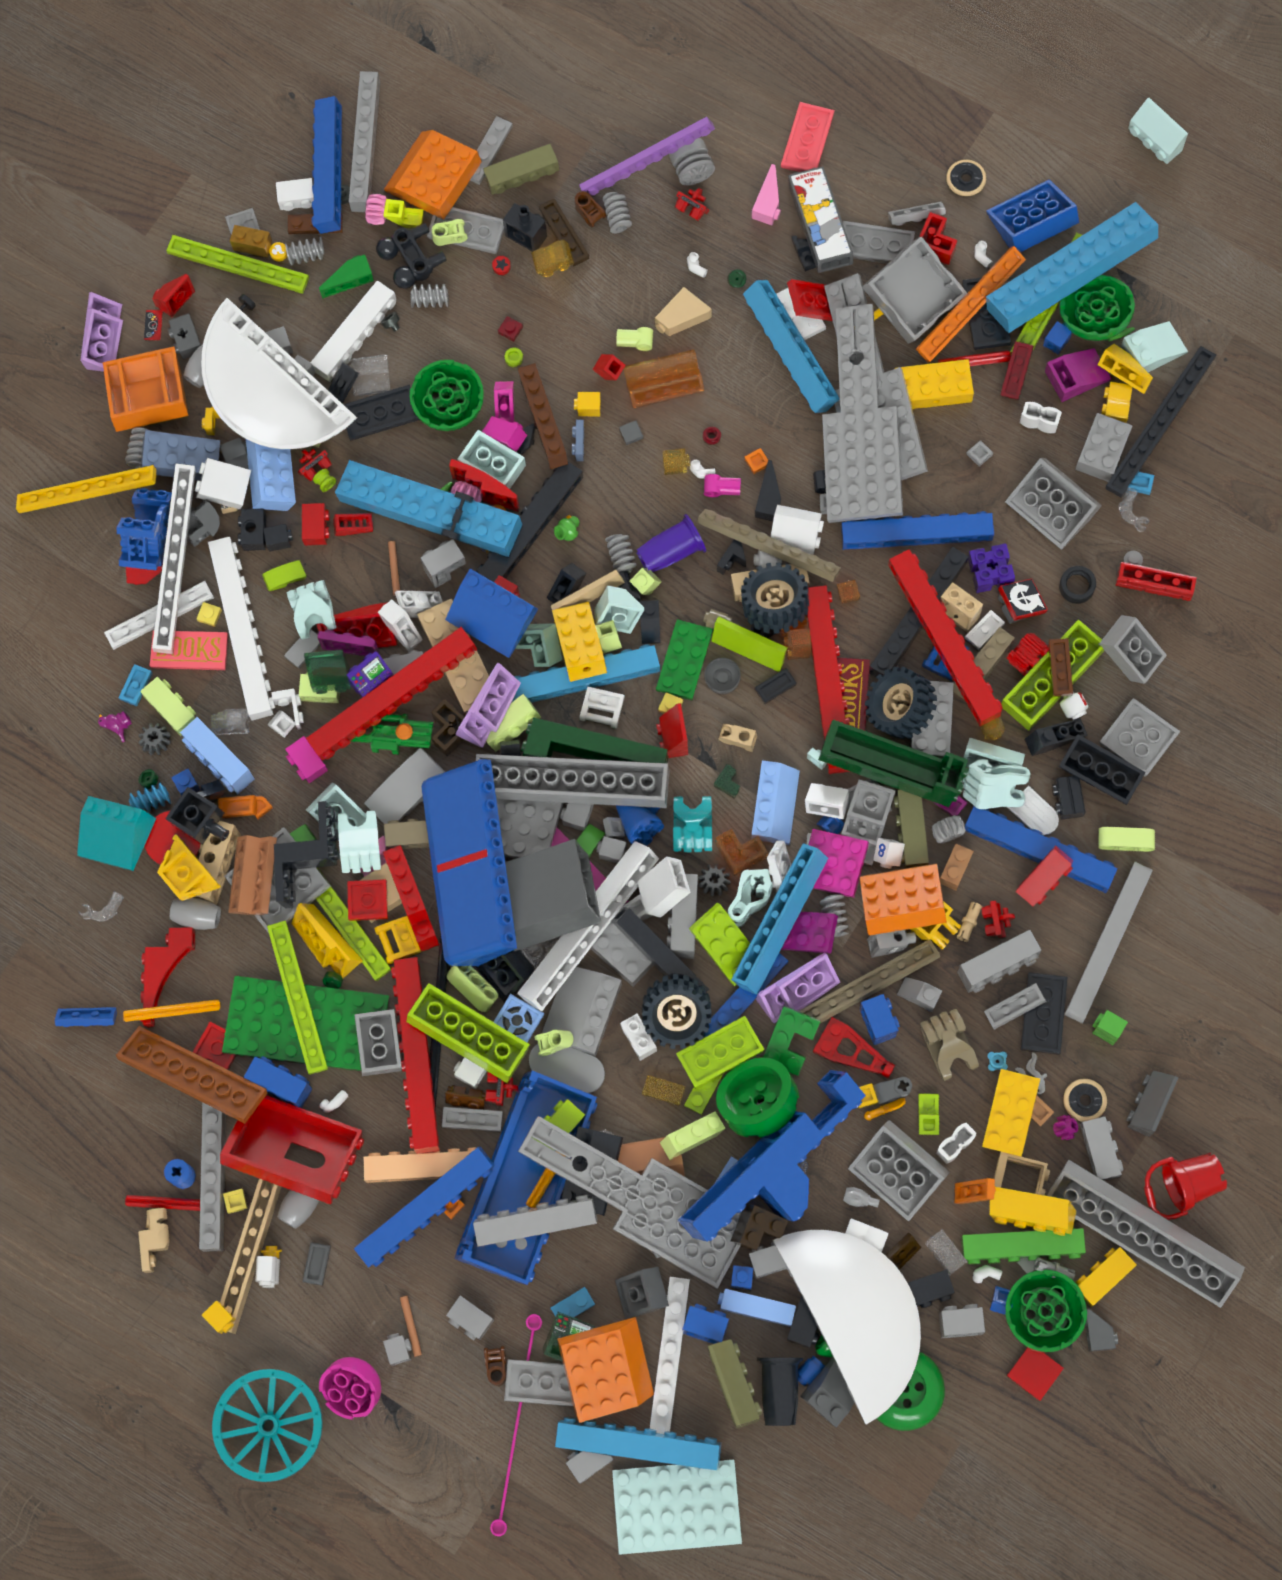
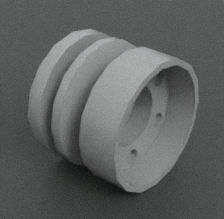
M701 138L696 139L690 145L682 146L675 153H669V158L673 167L676 168V174L682 185L688 186L700 183L709 178L715 171L714 163L711 156L708 155V149L704 140Z

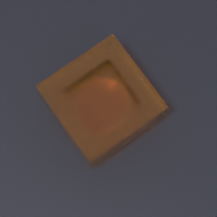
M855 580L837 584L842 604L860 599Z

